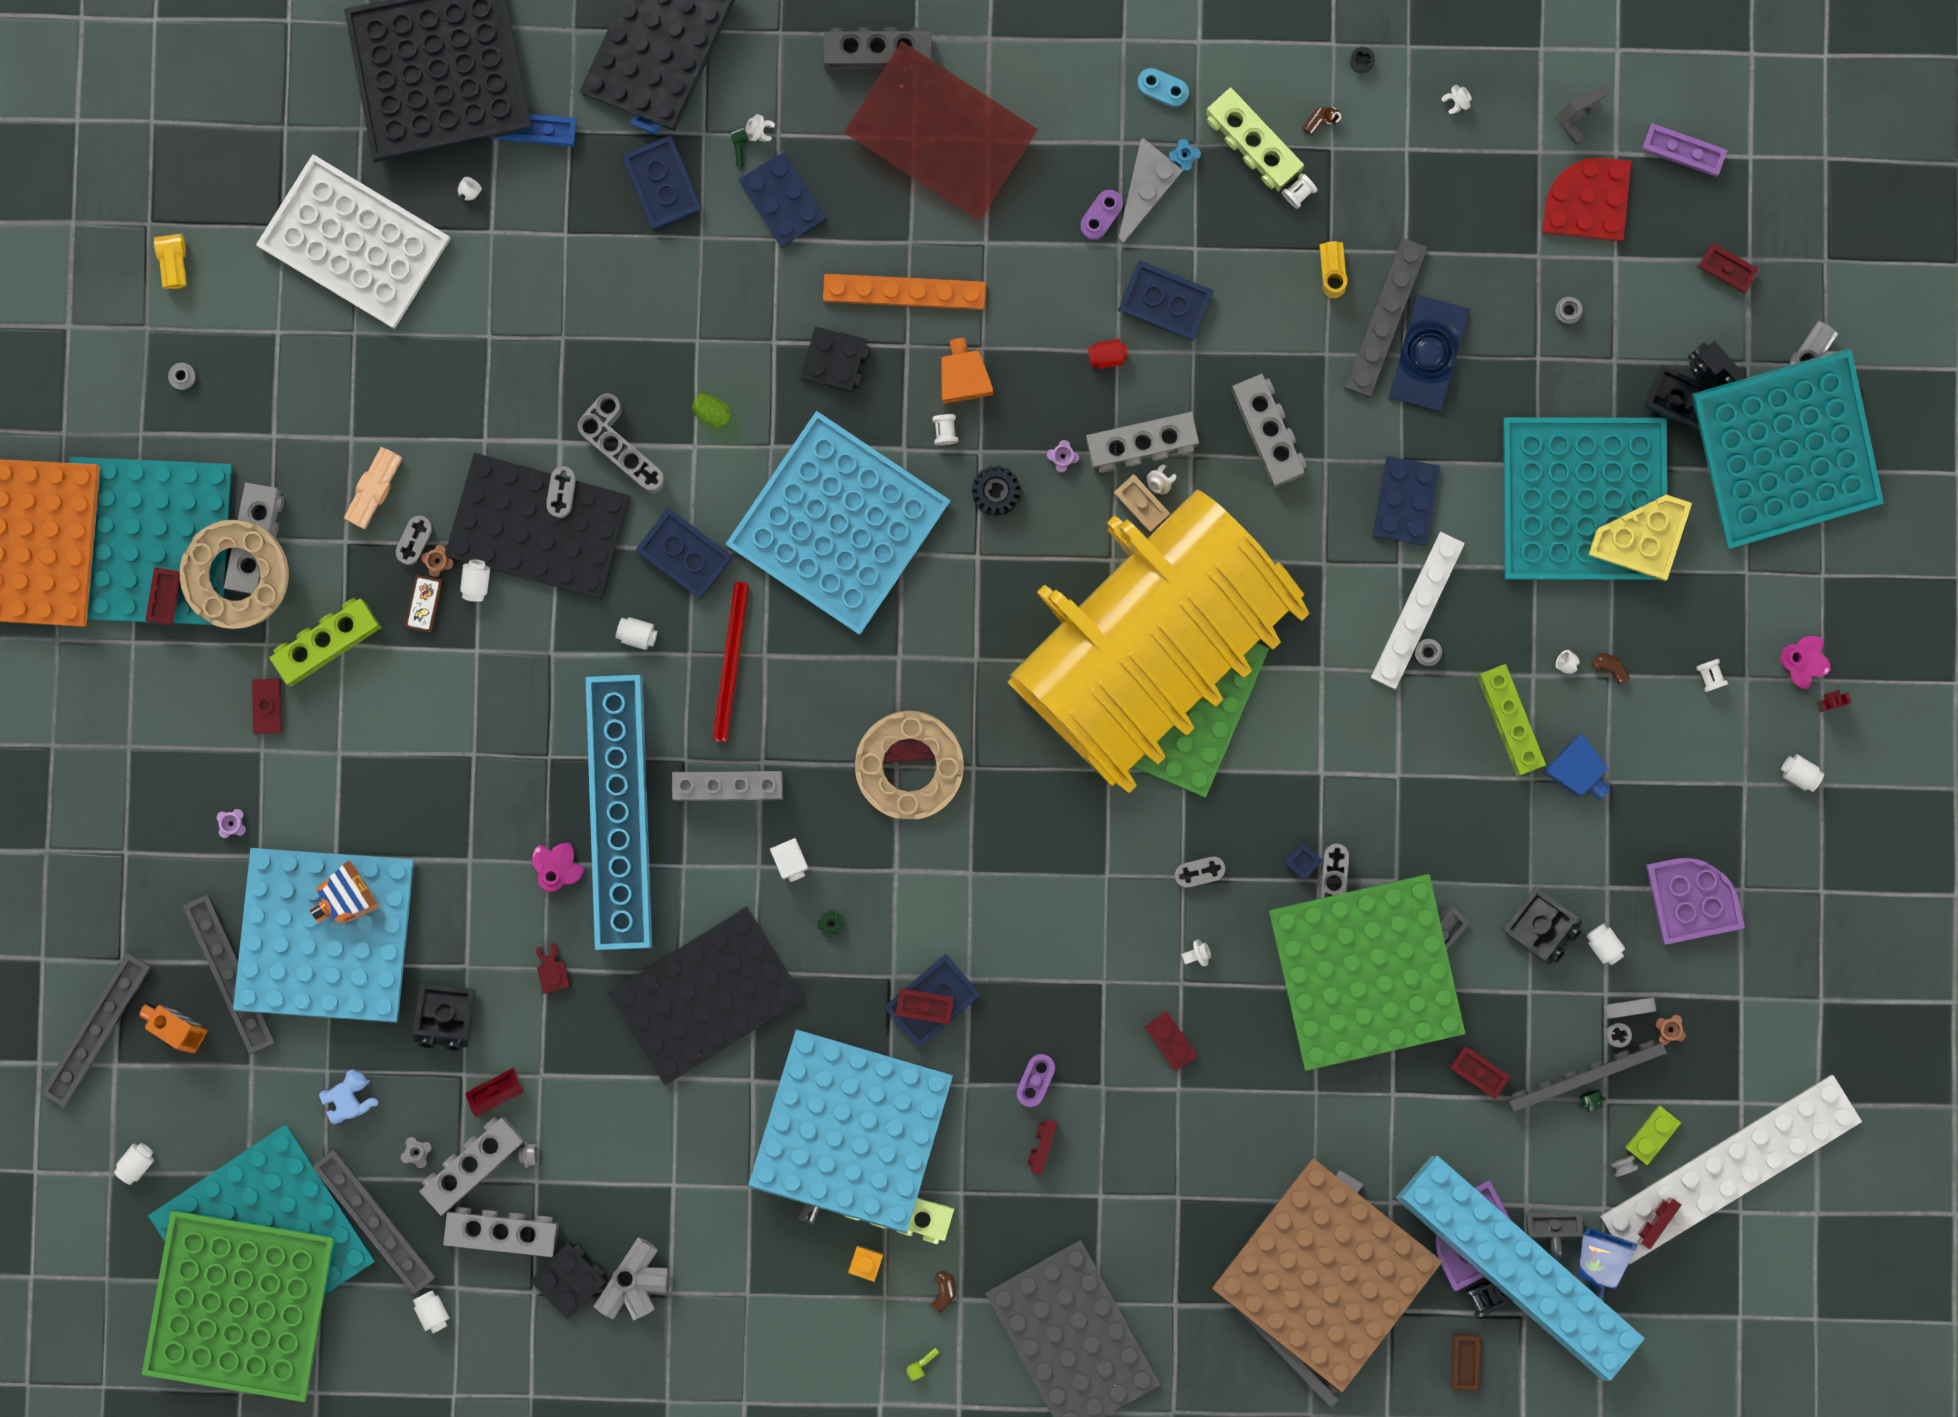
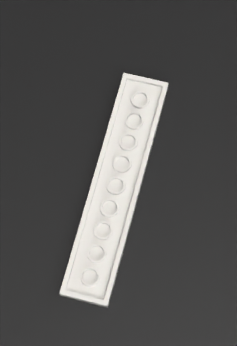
M1830 1075L1599 1217L1610 1235L1638 1244L1629 1262L1631 1264L1862 1121L1835 1077ZM1668 1197L1675 1199L1682 1206L1652 1248L1647 1249L1637 1242L1640 1238L1638 1232L1646 1221L1650 1223L1656 1215L1653 1211L1662 1199L1666 1201Z

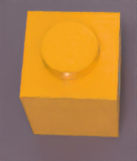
M857 1245L848 1273L875 1281L884 1253Z

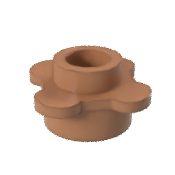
M437 545L435 550L422 555V562L430 569L429 574L433 577H438L440 572L445 569H451L454 564L453 560L446 556V548L442 545ZM436 559H440L438 564L435 563Z
M1673 1015L1670 1019L1659 1018L1656 1021L1655 1026L1660 1032L1659 1042L1663 1043V1045L1669 1044L1670 1041L1677 1040L1681 1042L1685 1039L1686 1034L1683 1032L1682 1018L1680 1016ZM1669 1027L1673 1028L1671 1033L1668 1031Z

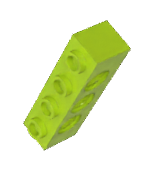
M350 599L341 606L343 610L337 614H327L319 620L320 625L312 630L310 628L304 629L296 635L297 640L289 645L285 642L273 650L274 655L269 658L286 685L292 687L382 628L363 599ZM350 618L353 621V628L351 631L344 633L341 630V623L345 619ZM324 633H328L331 638L329 645L320 647L318 644L319 637ZM301 648H305L308 652L307 659L303 662H297L295 658L296 652Z
M1506 664L1479 674L1477 676L1516 776L1518 777L1546 766Z

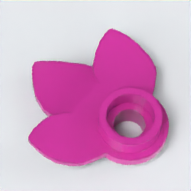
M1817 636L1803 637L1797 644L1786 646L1780 654L1781 664L1790 671L1792 682L1800 688L1809 689L1812 677L1824 676L1831 670L1828 659L1820 653L1824 644L1822 638ZM1794 653H1796L1797 655L1796 662H1794L1792 659Z
M561 843L551 851L542 845H538L535 848L532 865L538 872V884L544 891L556 892L563 885L575 884L581 879L585 868L573 863L574 850L571 843ZM549 874H553L556 876V879L549 882L546 877Z

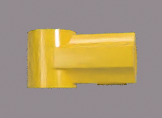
M183 234L154 237L155 253L157 260L160 262L162 287L164 289H179L187 286L184 264L186 246Z
M1326 242L1319 245L1323 280L1322 290L1327 297L1336 299L1341 297L1346 291L1348 280L1345 271L1343 242ZM1333 278L1338 279L1342 286L1338 289H1333L1327 282Z

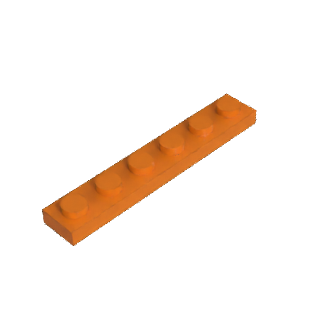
M824 274L823 302L984 310L986 282Z

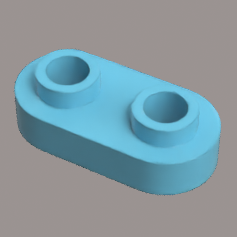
M1154 68L1143 70L1138 77L1137 86L1139 91L1151 99L1173 108L1181 107L1188 100L1189 88L1184 81ZM1147 78H1154L1156 83L1148 85L1146 82ZM1178 88L1181 94L1173 96L1171 90Z

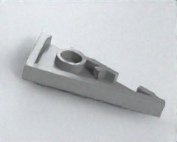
M1144 138L1140 141L1118 238L1123 244L1183 172L1178 165L1170 161L1168 157Z

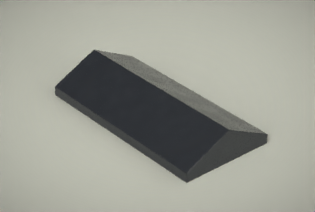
M1661 365L1647 395L1644 408L1700 433L1692 394L1711 389L1712 387Z

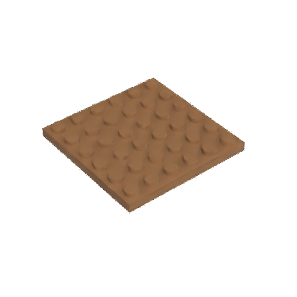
M1312 1158L1211 1289L1337 1390L1343 1392L1443 1261Z

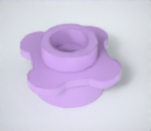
M1066 440L1060 441L1054 450L1050 449L1047 452V458L1055 463L1056 470L1061 473L1065 472L1069 465L1077 463L1079 460L1078 453L1073 452L1070 443ZM1065 454L1066 457L1062 459L1060 455Z
M235 809L233 812L225 813L222 811L218 813L217 821H219V835L221 837L228 838L233 834L241 836L245 833L246 828L242 823L244 814L241 810ZM230 821H233V826H229Z

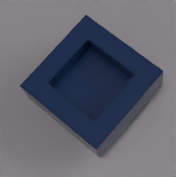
M1302 842L1284 864L1305 881L1323 860Z

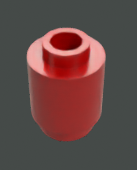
M1120 339L1095 342L1094 346H1088L1091 368L1098 367V369L1122 366L1124 365L1123 360L1128 359L1126 343L1121 344Z

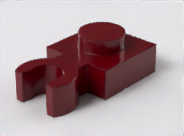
M1840 690L1824 694L1825 700L1817 702L1820 713L1852 703L1849 692L1841 695Z
M555 943L550 944L552 953L549 956L543 954L541 947L536 949L538 958L544 962L543 966L537 967L543 994L571 987L564 960L556 962L555 958L558 954V948Z

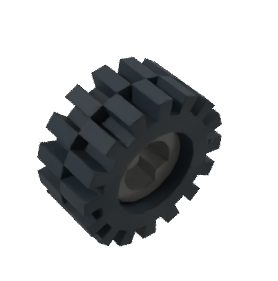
M998 465L997 467L989 466L987 469L981 470L978 476L976 475L972 484V496L975 505L978 506L980 511H984L990 516L1006 515L1019 502L1020 483L1017 480V476L1010 472V469H1005ZM996 483L1004 489L1001 491V497L993 498L988 493V491L992 490V485Z

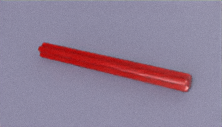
M735 582L712 736L713 740L718 742H726L728 738L749 585L744 582Z

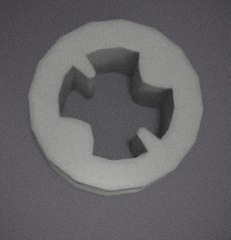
M1615 1023L1607 1028L1605 1037L1611 1046L1621 1048L1630 1043L1632 1033L1627 1025ZM1615 1028L1619 1031H1625L1626 1036H1622L1624 1041L1621 1043L1619 1040L1612 1039V1034H1615L1612 1031Z
M1634 1155L1611 1163V1167L1616 1169L1615 1177L1638 1169V1165L1633 1163Z

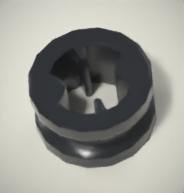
M1367 47L1356 48L1350 58L1351 68L1358 73L1368 72L1372 69L1375 62L1374 53ZM1360 54L1362 57L1368 56L1369 59L1366 62L1368 65L1357 64V55Z

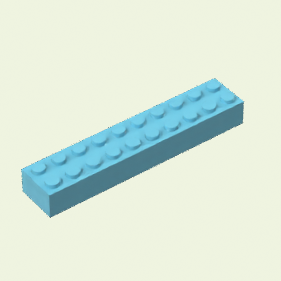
M641 675L586 677L595 950L652 948L643 677Z
M1439 1156L1429 1157L1396 1197L1401 1204L1486 1279L1493 1283L1494 1286H1497L1503 1294L1513 1300L1520 1309L1601 1380L1611 1381L1645 1339Z

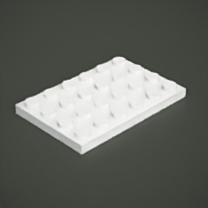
M312 154L256 246L395 329L451 238Z

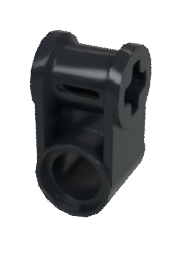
M1490 1281L1478 1284L1464 1292L1465 1296L1470 1298L1476 1312L1474 1315L1476 1318L1485 1316L1513 1301L1506 1295H1501L1497 1286H1494Z

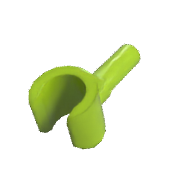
M936 1348L930 1351L924 1358L907 1367V1374L910 1380L915 1381L925 1375L921 1367L939 1354Z

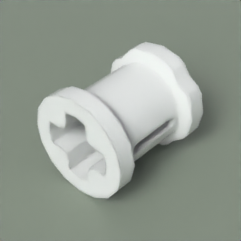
M1302 173L1298 175L1299 179L1292 186L1281 191L1285 199L1296 209L1301 206L1300 203L1310 193L1317 192L1313 182Z
M954 414L932 417L936 427L937 439L934 440L935 445H951L959 442L958 437L955 436L954 421L956 416Z
M1719 659L1696 667L1697 671L1701 672L1706 685L1704 688L1705 692L1728 684V681L1724 680L1719 668ZM1710 669L1712 670V673L1714 675L1715 682H1713L1709 672Z

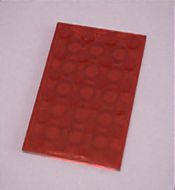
M901 41L844 133L976 219L981 220L1038 129Z

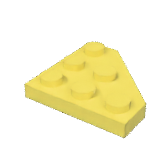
M1664 495L1598 528L1588 556L1666 581L1692 503Z

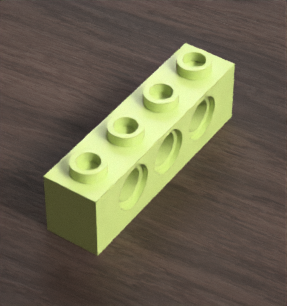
M1231 87L1207 108L1206 115L1208 118L1206 121L1214 130L1220 129L1226 137L1224 139L1233 150L1238 148L1242 152L1244 162L1251 169L1257 168L1263 175L1261 179L1270 189L1275 187L1279 192L1303 170L1304 164ZM1235 116L1241 120L1242 124L1234 128L1228 124L1227 119ZM1249 136H1256L1260 144L1256 147H1251L1246 143L1245 139ZM1268 155H1273L1278 159V164L1273 167L1268 166L1264 162V158Z
M917 1197L907 1234L899 1231L896 1232L912 1236L913 1232L924 1235L922 1240L938 1244L939 1240L945 1241L954 1208ZM917 1213H928L931 1218L930 1224L926 1227L918 1226L915 1223ZM845 1216V1217H847V1218H851V1219H854V1220H858V1221H859V1219H855V1218H852V1217H849V1216ZM870 1223L871 1225H874V1226H877V1227H881V1228H885V1229H886V1227H882V1226H879V1225Z

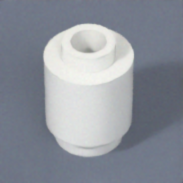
M469 560V563L463 565L460 587L463 599L468 601L484 600V595L487 594L490 574V568L485 565L484 561Z
M631 617L628 619L621 618L616 632V639H620L623 644L647 650L648 646H654L658 631L653 630L654 624Z
M1798 754L1793 758L1789 756L1781 768L1784 771L1783 778L1805 791L1808 789L1814 792L1824 777V773L1819 771L1820 768Z
M1604 923L1586 935L1589 939L1588 944L1603 964L1609 962L1610 965H1613L1624 957L1622 951L1625 950V947L1610 927L1607 928Z
M143 1143L139 1145L132 1144L116 1164L115 1175L129 1185L134 1181H138L154 1162V1158L151 1156L153 1151Z
M433 1290L413 1300L416 1306L414 1310L425 1331L431 1329L432 1333H435L447 1327L445 1321L450 1319L439 1296H435Z

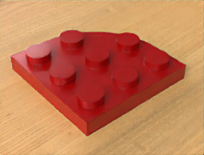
M1589 158L1576 162L1566 168L1555 179L1547 194L1542 233L1622 242L1624 240L1631 161Z

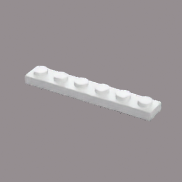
M1439 532L1371 675V679L1394 690L1396 689L1465 543Z

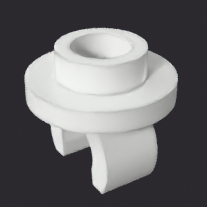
M1454 85L1451 88L1452 93L1444 95L1441 99L1443 102L1450 99L1455 101L1454 108L1449 110L1450 114L1457 113L1462 108L1467 110L1470 108V101L1472 100L1468 90L1465 87L1460 88L1458 85Z
M755 115L748 120L746 125L748 139L751 141L758 139L762 142L771 141L772 137L766 136L763 129L764 127L772 128L775 124L769 120L764 121L762 115Z
M1164 464L1147 475L1149 488L1153 492L1162 495L1167 494L1171 490V485L1177 477L1173 474L1170 478H1167L1162 473L1166 468Z
M1199 939L1193 942L1194 950L1182 954L1185 964L1198 960L1201 966L1208 965V959L1211 958L1208 945L1202 943Z

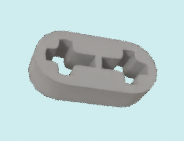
M566 466L556 468L550 478L547 509L555 518L567 517L572 510L576 476ZM563 472H566L571 480L570 482H565L563 491L560 490L561 484L556 478L557 476H562ZM559 494H562V502L567 506L566 509L562 508L560 513H556V509L552 507V504L557 503Z
M419 515L411 518L398 543L396 557L405 565L410 566L418 563L430 540L433 525L426 517ZM423 521L427 531L425 533L420 532L416 540L414 537L417 531L413 527L415 524L420 525ZM415 542L412 551L416 553L414 558L409 556L405 560L402 550L404 548L409 549L411 543Z
M1207 857L1184 863L1176 869L1174 878L1176 883L1183 888L1214 882L1221 879L1224 875L1225 864L1218 857ZM1210 861L1221 867V870L1217 871L1216 877H1213L1211 873L1202 874L1201 869L1209 867ZM1183 868H1187L1189 872L1198 870L1199 875L1190 878L1191 883H1186L1184 879L1180 880L1179 875L1183 873Z
M1654 997L1603 1005L1605 1019L1656 1011Z

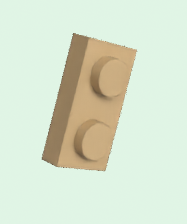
M1134 474L1114 491L1116 497L1150 533L1170 515L1167 509Z

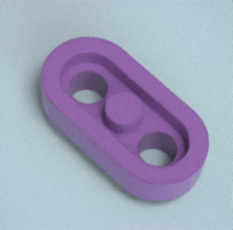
M1114 190L1101 192L1083 216L1080 229L1087 239L1098 240L1102 238L1120 214L1123 200L1119 193ZM1112 199L1115 203L1114 206L1107 207L1104 204L1105 200ZM1091 221H1097L1099 223V227L1097 229L1090 228L1089 223Z
M1039 1054L1030 1059L1017 1088V1098L1024 1106L1033 1107L1042 1101L1055 1072V1064L1049 1056ZM1038 1063L1046 1064L1047 1069L1044 1073L1036 1071ZM1027 1088L1035 1090L1036 1094L1033 1098L1025 1096Z

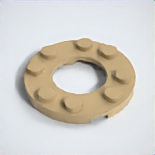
M225 520L205 527L192 538L193 540L186 553L182 556L180 583L185 599L197 615L218 627L237 629L256 625L274 613L285 596L288 586L289 569L285 553L272 534L252 522ZM239 547L248 551L256 558L260 567V581L250 597L241 601H230L221 597L214 590L210 581V567L213 559L221 551Z
M919 711L892 713L874 723L860 741L855 760L857 782L865 798L880 812L898 819H922L943 809L956 795L964 771L963 753L955 734L938 718ZM915 739L922 741L930 747L935 755L937 766L935 775L929 784L920 790L904 791L897 789L889 783L884 774V755L889 747L899 740Z

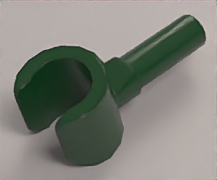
M741 127L733 130L731 133L737 167L743 166L740 143L748 141L745 130Z

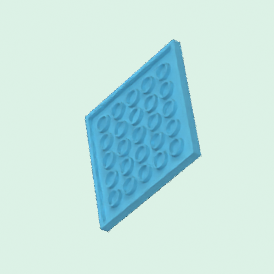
M816 411L725 545L861 635L951 500Z
M250 848L233 1010L398 1023L414 860ZM350 860L377 900L380 908L341 925L334 920L332 915L317 923L309 910L322 902L316 889L345 862Z
M796 1030L748 1187L907 1234L953 1075Z

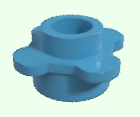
M1186 139L1179 140L1177 148L1169 153L1170 161L1174 162L1184 171L1190 170L1194 160L1199 159L1201 156L1200 150L1190 146ZM1186 153L1187 157H1183L1182 154Z

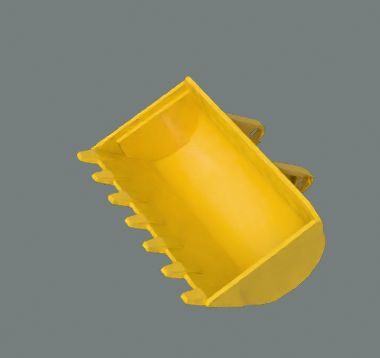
M1195 490L1148 538L1130 521L1126 519L1122 522L1114 515L1106 523L1109 527L1108 531L1129 557L1079 607L1071 599L1068 600L1062 593L1057 590L1052 591L1050 587L1048 588L1046 585H1043L1036 593L1062 624L1010 674L1011 679L1008 681V684L1111 786L1117 783L1128 793L1137 786L1128 770L1144 754L1159 764L1166 756L1157 741L1173 725L1185 735H1188L1194 729V726L1186 712L1202 696L1216 707L1223 698L1215 684L1231 668L1245 678L1252 670L1244 655L1260 639L1272 649H1275L1281 643L1273 626L1288 611H1291L1301 621L1310 614L1301 599L1304 593L1279 562L1275 565L1257 541L1226 510L1200 490Z

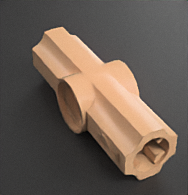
M383 447L380 448L369 471L362 475L357 484L356 495L344 516L345 520L362 529H366L377 506L381 505L388 495L391 487L390 482L403 459L401 456Z

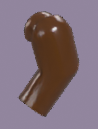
M1335 107L1317 108L1303 125L1302 129L1307 134L1313 136L1320 125L1339 123L1342 118L1341 112Z
M1601 653L1593 658V668L1596 671L1603 669L1611 671L1618 685L1630 679L1618 657Z
M940 1271L935 1276V1282L938 1283L940 1294L931 1303V1306L940 1314L956 1295L955 1279L946 1271Z

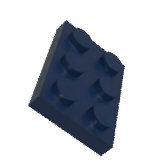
M671 135L622 155L653 231L702 211Z
M784 151L738 179L781 248L827 220Z
M1139 260L1118 311L1193 341L1214 290Z
M1386 457L1373 537L1423 546L1427 545L1440 465Z
M669 508L665 510L635 550L700 600L733 558L731 554Z
M947 954L943 955L905 988L907 990L953 997L954 1002L950 1021L981 996ZM899 994L884 1006L918 1048L947 1025L896 1016Z

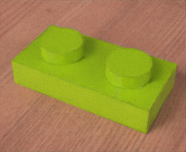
M1658 1105L1625 1146V1149L1648 1166L1681 1122Z

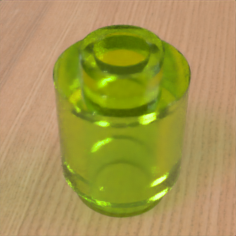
M700 392L691 406V410L695 412L696 417L715 429H718L720 426L725 427L732 417V413L729 412L731 406L710 393Z

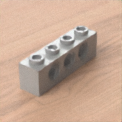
M1260 374L1232 386L1231 392L1272 487L1276 488L1302 477L1305 473L1303 469L1307 467L1301 452L1297 454L1293 444L1296 443L1291 428H1285L1282 421L1285 418V414L1280 403L1275 404L1272 394L1275 391L1270 379L1265 380L1263 374ZM1256 399H1262L1265 401L1267 409L1263 412H1258L1253 408L1252 402ZM1266 424L1275 425L1277 434L1272 437L1265 435L1263 426ZM1278 448L1286 450L1288 459L1285 461L1276 460L1273 455L1274 450Z
M1192 412L1086 435L1092 469H1099L1100 473L1115 470V465L1125 463L1126 467L1136 466L1142 463L1141 459L1152 457V461L1168 458L1167 454L1178 451L1179 455L1194 452V447L1199 445ZM1171 431L1176 435L1177 440L1173 444H1166L1162 440V434ZM1140 437H1145L1150 441V447L1146 450H1140L1136 447L1135 441ZM1113 443L1121 444L1124 448V453L1120 456L1112 455L1109 452L1110 445Z
M245 482L238 520L257 524L276 538L279 529V523L276 522L277 513L282 511L284 505V496H281L282 491L273 487ZM260 507H265L267 510L266 517L260 521L256 520V510ZM239 547L232 548L224 589L252 595L260 581L258 562L248 551ZM249 560H255V571L247 574L244 571L245 563Z
M782 771L672 772V800H783Z
M496 1117L491 1119L483 1127L486 1132L479 1138L475 1135L463 1145L465 1150L458 1157L455 1154L451 1155L442 1164L444 1169L438 1175L433 1172L422 1182L424 1187L419 1192L440 1216L445 1215L526 1142L505 1117H501L499 1120ZM488 1138H493L498 1143V1149L494 1154L487 1152L485 1149V1142ZM469 1156L474 1157L478 1162V1167L474 1172L466 1170L464 1166L465 1159ZM447 1175H452L457 1179V1186L454 1190H448L444 1185V1179Z
M455 1207V1211L447 1212L443 1243L445 1246L553 1257L556 1254L559 1223L552 1222L553 1217L536 1216V1220L525 1219L526 1214L509 1213V1217L498 1216L499 1211L482 1210V1214L471 1213V1208ZM471 1221H477L481 1225V1232L478 1236H473L468 1231V1224ZM498 1224H504L508 1228L509 1233L505 1239H500L495 1234V1227ZM527 1226L532 1227L536 1232V1237L532 1242H528L522 1237V1231Z

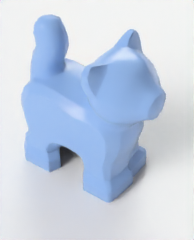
M354 1069L346 1072V1077L342 1083L337 1084L329 1091L324 1090L320 1092L319 1096L323 1105L335 1103L336 1110L326 1112L331 1123L337 1124L345 1119H353L367 1112L370 1107L378 1105L376 1098H369L360 1104L354 1092L362 1090L370 1083V1080H367L364 1074L356 1072Z

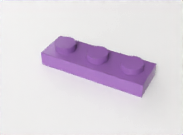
M1653 123L1649 126L1641 148L1642 151L1718 177L1728 151Z

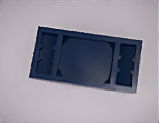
M1416 295L1388 398L1441 412L1469 311L1468 308Z

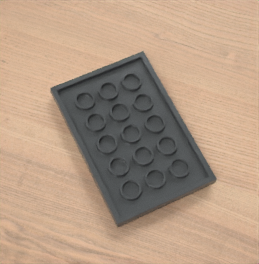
M1081 1239L985 1292L1053 1417H1104L1161 1385Z

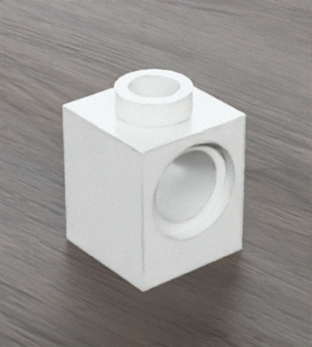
M795 838L770 848L783 880L789 878L790 882H793L805 876L804 871L809 868Z

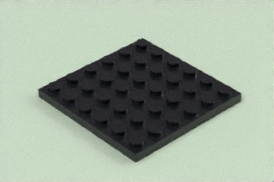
M384 0L344 9L374 163L532 130L507 0Z

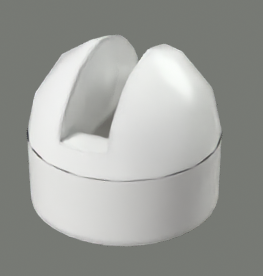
M464 177L458 186L459 196L462 194L466 196L464 200L475 199L482 190L479 183L470 177Z
M1569 650L1563 651L1556 660V668L1567 674L1576 672L1578 670L1576 666L1580 665L1579 658Z

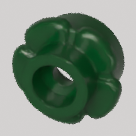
M833 910L825 911L822 914L823 916L818 919V928L827 937L839 935L844 929L843 916L838 912L835 913ZM829 921H833L834 925L829 926Z
M1593 1090L1579 1096L1581 1101L1580 1107L1586 1108L1587 1112L1602 1108V1102L1606 1100V1097H1602L1600 1090Z

